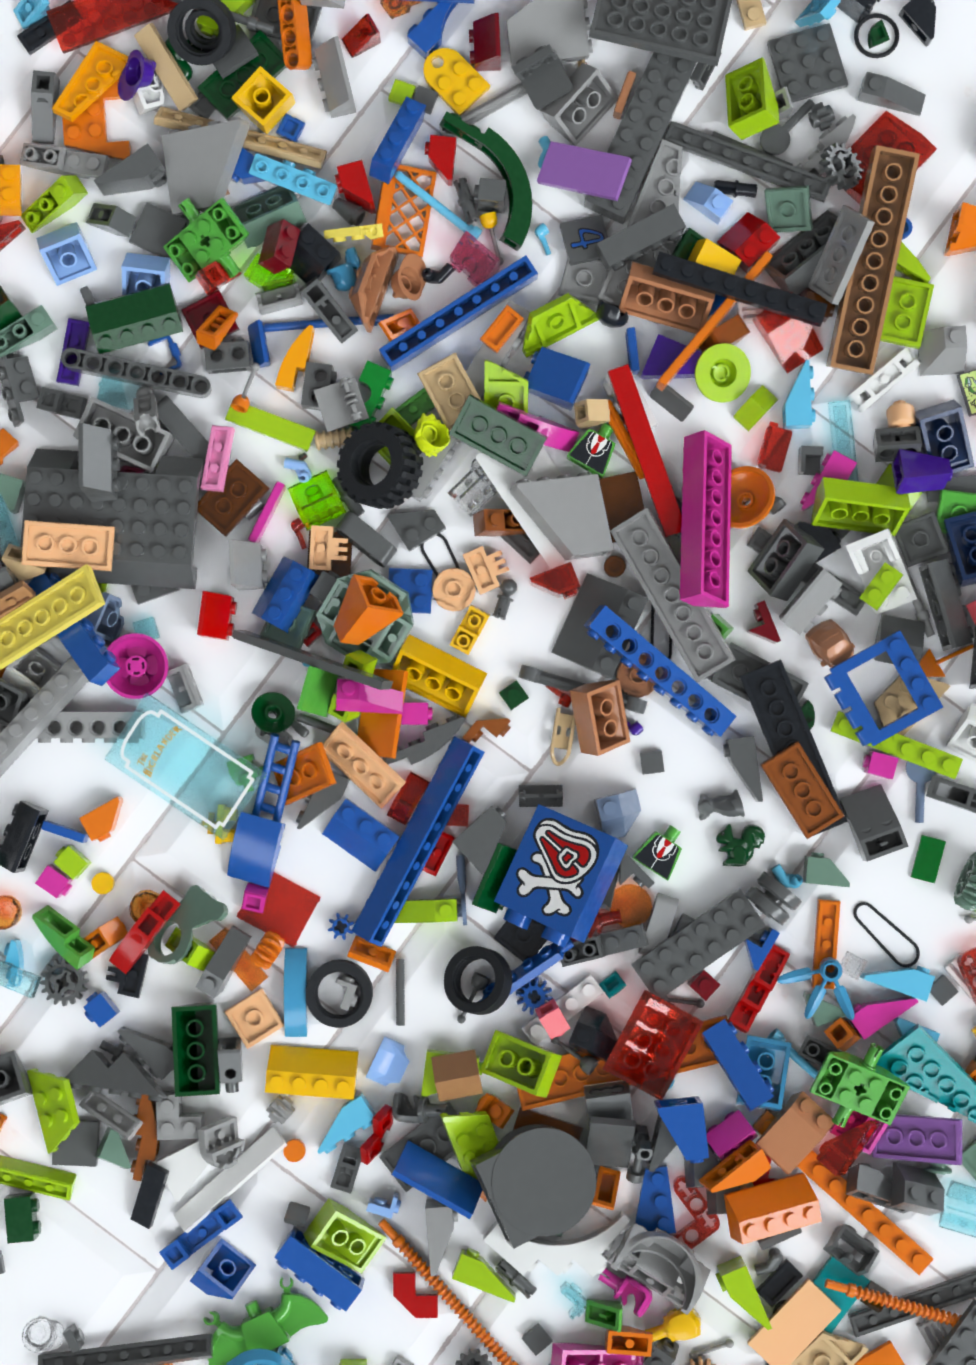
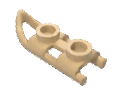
M561 708L556 709L550 745L551 760L556 766L564 764L570 756L576 725L574 712L573 715L560 713ZM558 726L561 727L560 735H557ZM567 728H571L569 737L566 736ZM554 748L567 750L565 757L560 762H557L555 759Z

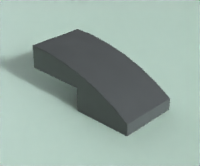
M41 387L36 408L80 420L88 399Z
M343 1144L330 1185L331 1188L351 1194L361 1163L360 1148Z

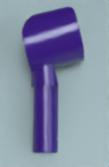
M627 721L628 730L632 735L637 736L643 732L644 729L638 721L632 725Z

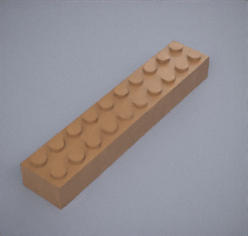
M879 145L874 146L871 150L858 212L875 223L839 302L826 367L873 375L918 167L919 153Z

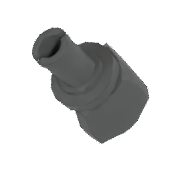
M395 1092L393 1096L392 1113L398 1122L422 1124L426 1123L429 1117L441 1118V1113H447L440 1112V1110H449L448 1104L430 1103L427 1096L420 1098L418 1095H414V1109L407 1095Z

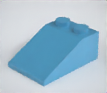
M747 1035L746 1046L750 1051L747 1055L751 1061L755 1060L762 1070L759 1074L764 1081L768 1080L774 1089V1092H772L774 1097L758 1108L780 1112L782 1110L792 1043ZM737 1093L736 1104L745 1105Z

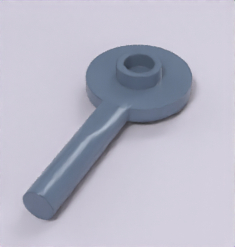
M907 761L905 766L906 774L912 781L916 782L915 823H924L925 783L931 781L932 776H935L936 772Z
M456 855L457 880L461 894V904H457L458 917H462L463 926L467 925L465 855Z

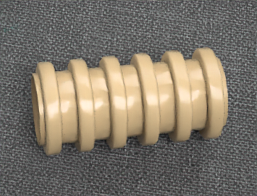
M352 426L349 429L344 427L342 430L336 429L330 432L322 430V433L316 431L314 434L316 449L318 451L321 448L327 450L328 447L334 449L335 446L341 448V445H345L343 443L344 440L352 436L350 433L354 428Z

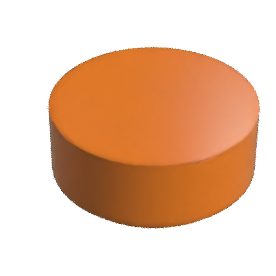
M299 1139L289 1140L287 1142L288 1145L283 1149L285 1158L290 1162L302 1160L306 1153L305 1144Z

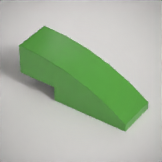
M47 905L32 915V919L47 941L76 970L93 959L95 947L79 936L80 928L52 907Z

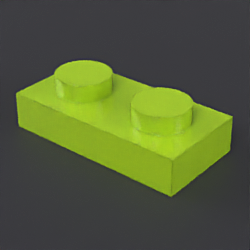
M885 562L859 598L878 611L903 574Z

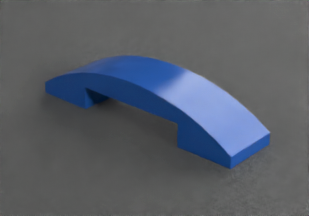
M229 1199L213 1210L189 1233L183 1232L159 1253L170 1269L173 1270L221 1232L226 1231L242 1219L243 1215L232 1200Z

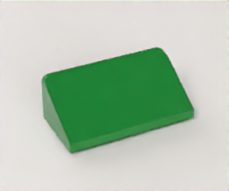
M921 835L910 877L935 884L946 841Z

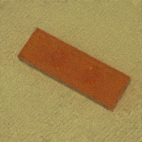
M227 927L209 941L216 951L229 931ZM245 949L234 972L252 992L269 976L262 968H259L250 961L251 955Z

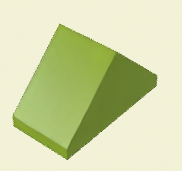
M762 385L736 412L733 418L749 432L778 399Z

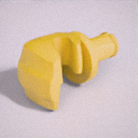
M674 1308L666 1316H663V1324L644 1330L653 1333L652 1342L665 1337L670 1338L672 1342L677 1340L686 1341L701 1335V1317L694 1308L688 1315L683 1313L681 1309L677 1310Z

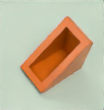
M599 1166L592 1205L614 1210L621 1175L620 1171Z

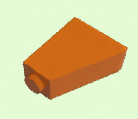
M962 202L953 213L944 256L976 251V206Z
M354 574L350 580L334 624L340 643L360 645L404 614L397 597L390 591L388 594L377 587L379 583L372 577Z

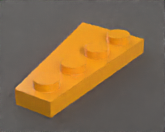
M95 41L52 107L53 113L73 122L120 78L128 56Z

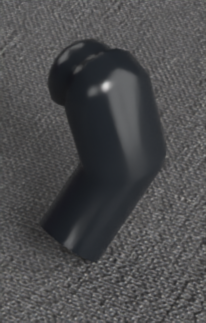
M446 263L439 271L425 268L422 271L423 280L427 283L441 284L455 270L449 263Z

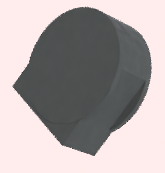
M531 1124L514 1129L506 1134L496 1144L494 1149L469 1161L505 1240L513 1249L538 1236H553L571 1229L586 1215L595 1196L596 1172L588 1151L573 1136L549 1125Z

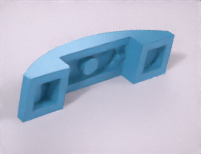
M285 948V1037H307V948Z

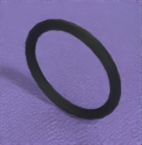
M879 13L869 14L866 19L862 18L856 25L854 31L855 44L859 51L867 57H886L898 45V27L887 15ZM869 19H884L894 29V43L884 53H870L859 42L860 27Z

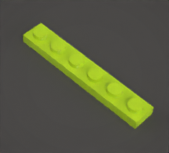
M838 711L830 731L860 743L855 732L862 729V727L859 726L853 729L845 713ZM897 733L875 746H872L871 743L867 745L953 779H956L963 761L960 757Z

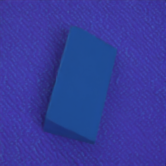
M259 319L250 324L247 329L253 363H258L260 368L269 367L271 363L264 324Z

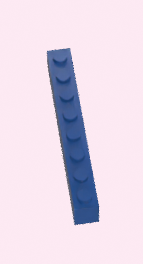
M525 255L379 349L381 357L392 372L536 281L538 279V272L527 255Z

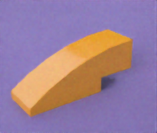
M309 325L297 337L285 355L275 383L277 389L294 392L298 371L305 372L306 362H309L315 333L313 326Z

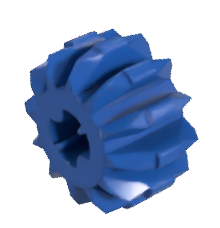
M535 977L534 984H531V981H529L527 987L525 985L521 987L524 992L516 991L517 996L523 997L516 1001L517 1004L525 1003L522 1007L523 1012L530 1007V1015L534 1014V1008L547 1003L545 1000L550 1001L553 999L552 996L545 995L550 993L552 988L543 989L547 981L544 980L538 985V977ZM533 990H536L537 994L540 995V998H536V1001H532L531 997L528 996L529 993L532 994Z

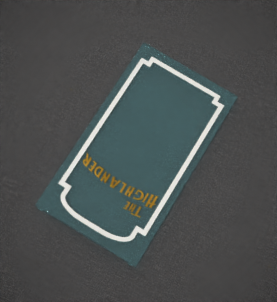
M148 693L143 696V699L104 759L222 840L227 838L228 833L267 775L266 772Z

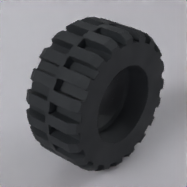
M381 422L365 423L360 426V429L356 428L350 433L352 436L344 440L343 443L345 445L343 449L340 448L339 450L340 459L337 460V468H339V472H337L338 480L342 481L340 486L343 491L347 492V496L356 500V502L377 509H391L394 505L399 506L405 502L404 498L409 499L413 495L412 490L417 489L419 485L418 479L422 477L423 470H421L423 457L419 456L422 451L417 447L414 437L403 429ZM387 447L391 457L389 471L382 481L374 485L369 474L371 460L380 449Z

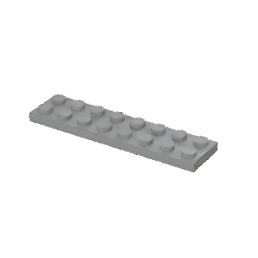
M645 508L610 530L696 682L702 681L734 662L736 659L707 608L692 606L680 600L681 563L650 509Z

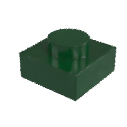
M517 680L499 692L511 711L529 699Z

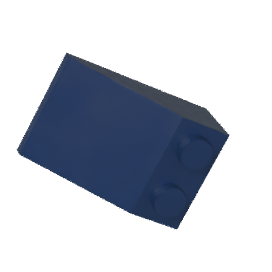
M955 399L915 412V426H919L921 447L924 454L949 459L953 473L975 467L963 409Z
M975 511L944 519L952 564L954 565L955 575L960 588L976 584Z

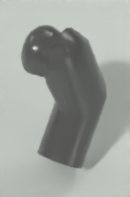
M778 1248L769 1250L770 1257L767 1262L754 1265L757 1276L777 1270L783 1261V1255L780 1254L781 1252Z

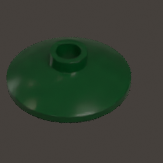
M268 692L260 695L254 701L251 716L255 725L262 731L281 733L293 724L295 708L292 702L283 694ZM272 713L276 718H270L268 715Z

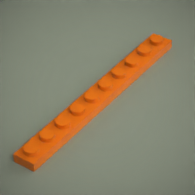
M766 1109L752 1126L762 1135L775 1116ZM813 1150L797 1166L919 1276L933 1261L932 1256L870 1202L845 1194L847 1181Z

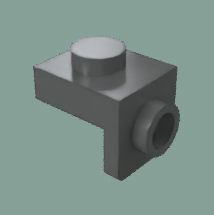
M668 1337L657 1340L656 1345L652 1349L651 1357H645L643 1364L671 1365L676 1360L679 1344L672 1342Z

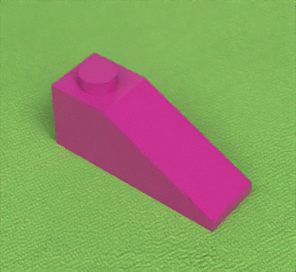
M337 679L336 711L403 714V692L394 689L379 690L350 679Z
M909 996L866 1002L861 1005L857 1003L852 1006L855 1015L854 1019L849 1021L859 1036L865 1040L917 1004L918 1000Z

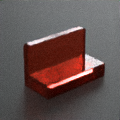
M770 421L765 431L756 467L780 473L784 465L792 431L780 428L778 423Z

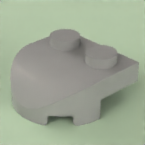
M230 1115L198 1129L200 1154L208 1164L221 1169H229L237 1164L236 1158L239 1152L244 1150L245 1140L238 1138L237 1117Z

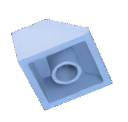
M77 222L36 238L39 251L57 286L97 270L87 242Z
M135 253L126 254L121 266L122 295L170 282V258Z

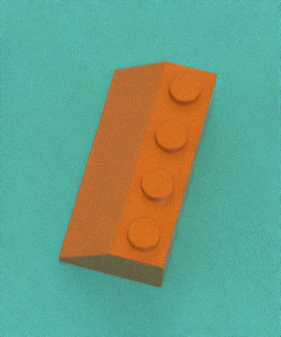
M803 1172L724 1194L730 1237L742 1245L822 1222L819 1200Z

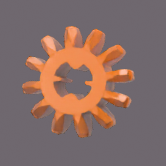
M266 932L251 954L250 961L259 968L269 969L284 947L285 940L277 933Z

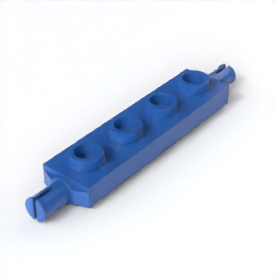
M569 939L566 948L555 943L543 947L539 953L525 959L520 966L511 970L512 987L510 994L562 960L564 953L574 947L571 939ZM495 982L489 984L483 990V997L479 1001L484 1000L490 995Z

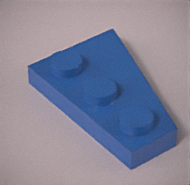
M667 1165L658 1166L654 1172H650L648 1168H645L635 1223L645 1227L647 1231H654L657 1227L668 1234L676 1233Z

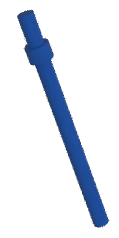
M394 314L378 315L374 326H378L380 321L392 317ZM359 316L349 317L354 325H363ZM322 319L264 323L265 332L306 329L309 325L314 328H326L328 326Z

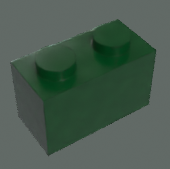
M35 1192L9 1194L4 1198L7 1244L35 1241L39 1234H41V1221H37V1212H39L40 1204L39 1199L35 1197Z

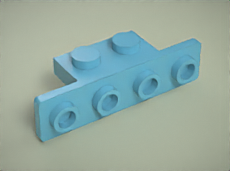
M258 153L255 154L249 174L321 203L331 205L337 189L336 184L316 177V172L304 168L303 171L296 169V164L287 160H283V163Z

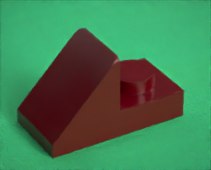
M765 600L756 603L753 614L756 621H760L762 625L746 632L773 644L780 642L781 639Z

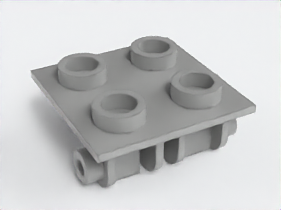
M344 377L340 379V382L314 390L327 432L369 418L355 377Z

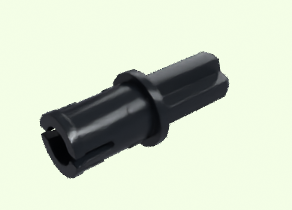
M716 180L713 186L724 194L733 195L734 198L737 196L755 198L758 188L757 184L740 183L738 180H735V182Z

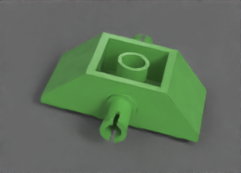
M223 197L203 214L198 212L190 198L181 202L178 207L189 220V225L163 246L170 258L189 283L218 263L221 264L230 279L235 277L242 270L237 266L230 254L246 240L249 232Z
M871 1043L864 1059L845 1051L828 1052L809 1091L840 1105L832 1119V1122L836 1125L845 1127L852 1111L859 1112L888 1125L892 1124L910 1086L887 1069L876 1065L882 1052H884V1048L877 1044L875 1047L876 1044Z

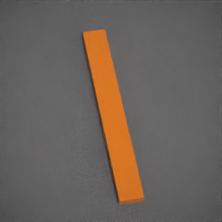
M765 251L744 278L755 281L770 263L773 255ZM726 298L659 378L656 387L660 391L667 387L737 301Z

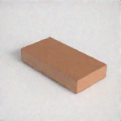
M629 71L627 73L614 109L613 118L619 120L622 118L635 82V72Z

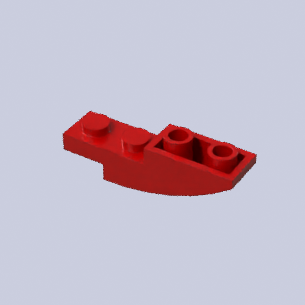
M163 890L132 926L109 961L123 973L127 974L154 941L155 936L180 907L181 903Z

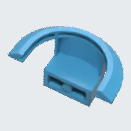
M281 1345L273 1350L251 1349L244 1351L227 1362L226 1365H295V1363L292 1361L293 1355L287 1347L283 1348Z

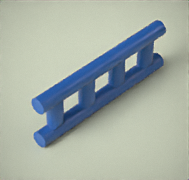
M271 733L252 814L260 816L261 811L273 814L272 820L281 822L300 741L292 740L291 746L278 742L280 735ZM276 751L288 754L286 766L273 762ZM271 771L283 774L281 786L268 782ZM266 791L278 794L276 806L264 802Z

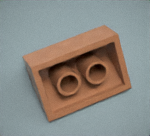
M619 679L588 683L570 690L581 753L600 756L630 742Z

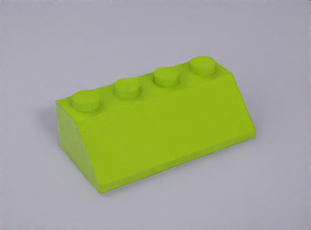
M823 477L816 490L811 525L867 533H878L889 529L892 536H896L910 510L908 493L896 494L895 486Z

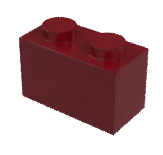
M285 219L268 226L258 264L274 274L290 268L300 229Z

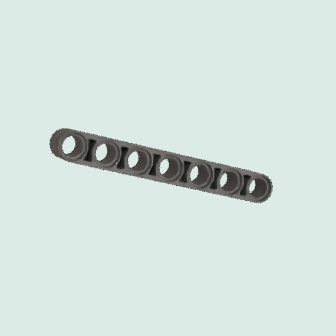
M67 348L61 354L63 365L73 372L196 398H206L212 391L209 380L202 375L75 348ZM70 355L77 356L75 364H67V358ZM91 360H98L99 365L97 368H88ZM114 364H119L121 366L120 371L116 374L110 373V367ZM134 369L142 370V375L139 378L131 377ZM157 373L164 375V379L160 383L153 382V376ZM177 378H184L186 380L183 387L174 386ZM200 382L207 384V388L203 392L195 390L196 385Z
M167 395L164 396L157 403L159 420L192 457L206 458L209 442ZM259 500L245 517L250 521L265 505Z

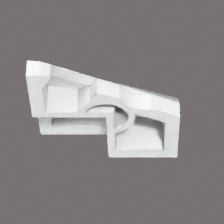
M155 71L152 83L147 87L138 88L133 96L139 115L149 113L164 105L165 95L163 89L165 86Z

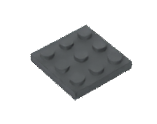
M830 23L767 42L780 89L783 87L788 88L792 103L848 86V80Z

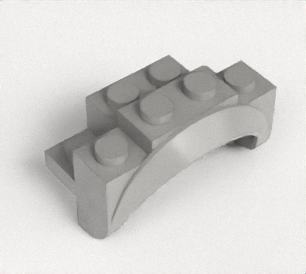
M636 1223L625 1232L620 1246L611 1254L608 1260L612 1269L623 1271L678 1305L686 1315L690 1313L699 1300L711 1271L703 1263L697 1261L694 1256L695 1251L685 1243L657 1227L654 1231H647L645 1227ZM679 1276L683 1284L677 1282Z

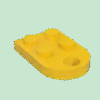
M437 49L425 60L423 71L426 83L433 91L438 92V96L459 116H462L490 89V84L461 54L453 49ZM436 58H440L444 62L440 68L433 67L431 63Z

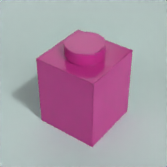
M404 703L401 725H428V720H433V707H428V703Z
M869 751V754L864 756L862 767L865 768L864 773L885 779H893L899 758Z
M50 864L46 866L35 884L55 898H60L62 895L66 896L73 887L70 883L73 880L66 873Z

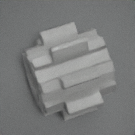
M281 1095L277 1096L266 1110L269 1113L268 1117L275 1124L278 1121L281 1124L285 1123L295 1111V1108L292 1106L294 1102L287 1096L284 1098Z

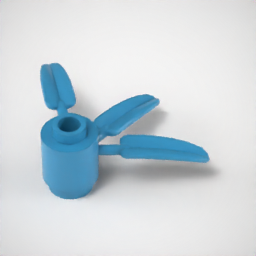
M832 957L824 958L817 970L811 971L809 967L779 976L778 983L788 984L809 980L812 978V975L821 974L823 981L820 986L816 985L806 1005L804 1013L806 1019L813 1016L826 994L824 987L827 981L834 982L836 988H834L833 992L845 1016L849 1020L854 1019V1010L846 988L838 983V979L842 975V966L837 959ZM828 965L834 966V970L832 972L826 971V967Z

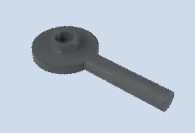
M808 99L783 126L776 124L763 130L760 135L761 148L770 155L784 153L790 144L789 131L813 108L812 106L815 103Z

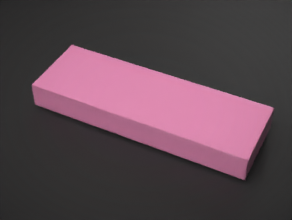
M212 425L200 486L202 490L224 491L235 432L233 427Z

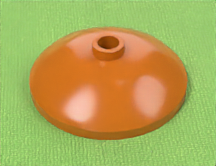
M742 466L731 470L730 527L737 529L751 527L763 520L772 509L775 500V487L770 477L763 470L752 466Z

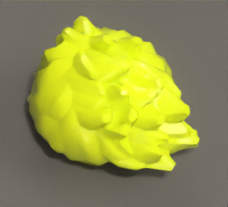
M422 413L414 431V440L417 447L426 456L437 457V454L443 451L450 443L449 430L440 420H436L433 413L428 416Z

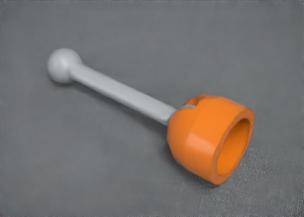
M258 363L251 365L252 371L243 393L235 396L232 400L231 407L238 412L246 413L248 411L250 401L246 395L256 371L260 369Z

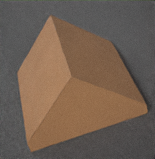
M475 1049L431 1057L439 1102L483 1094Z

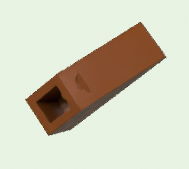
M483 509L473 515L474 536L496 537L526 534L510 509Z

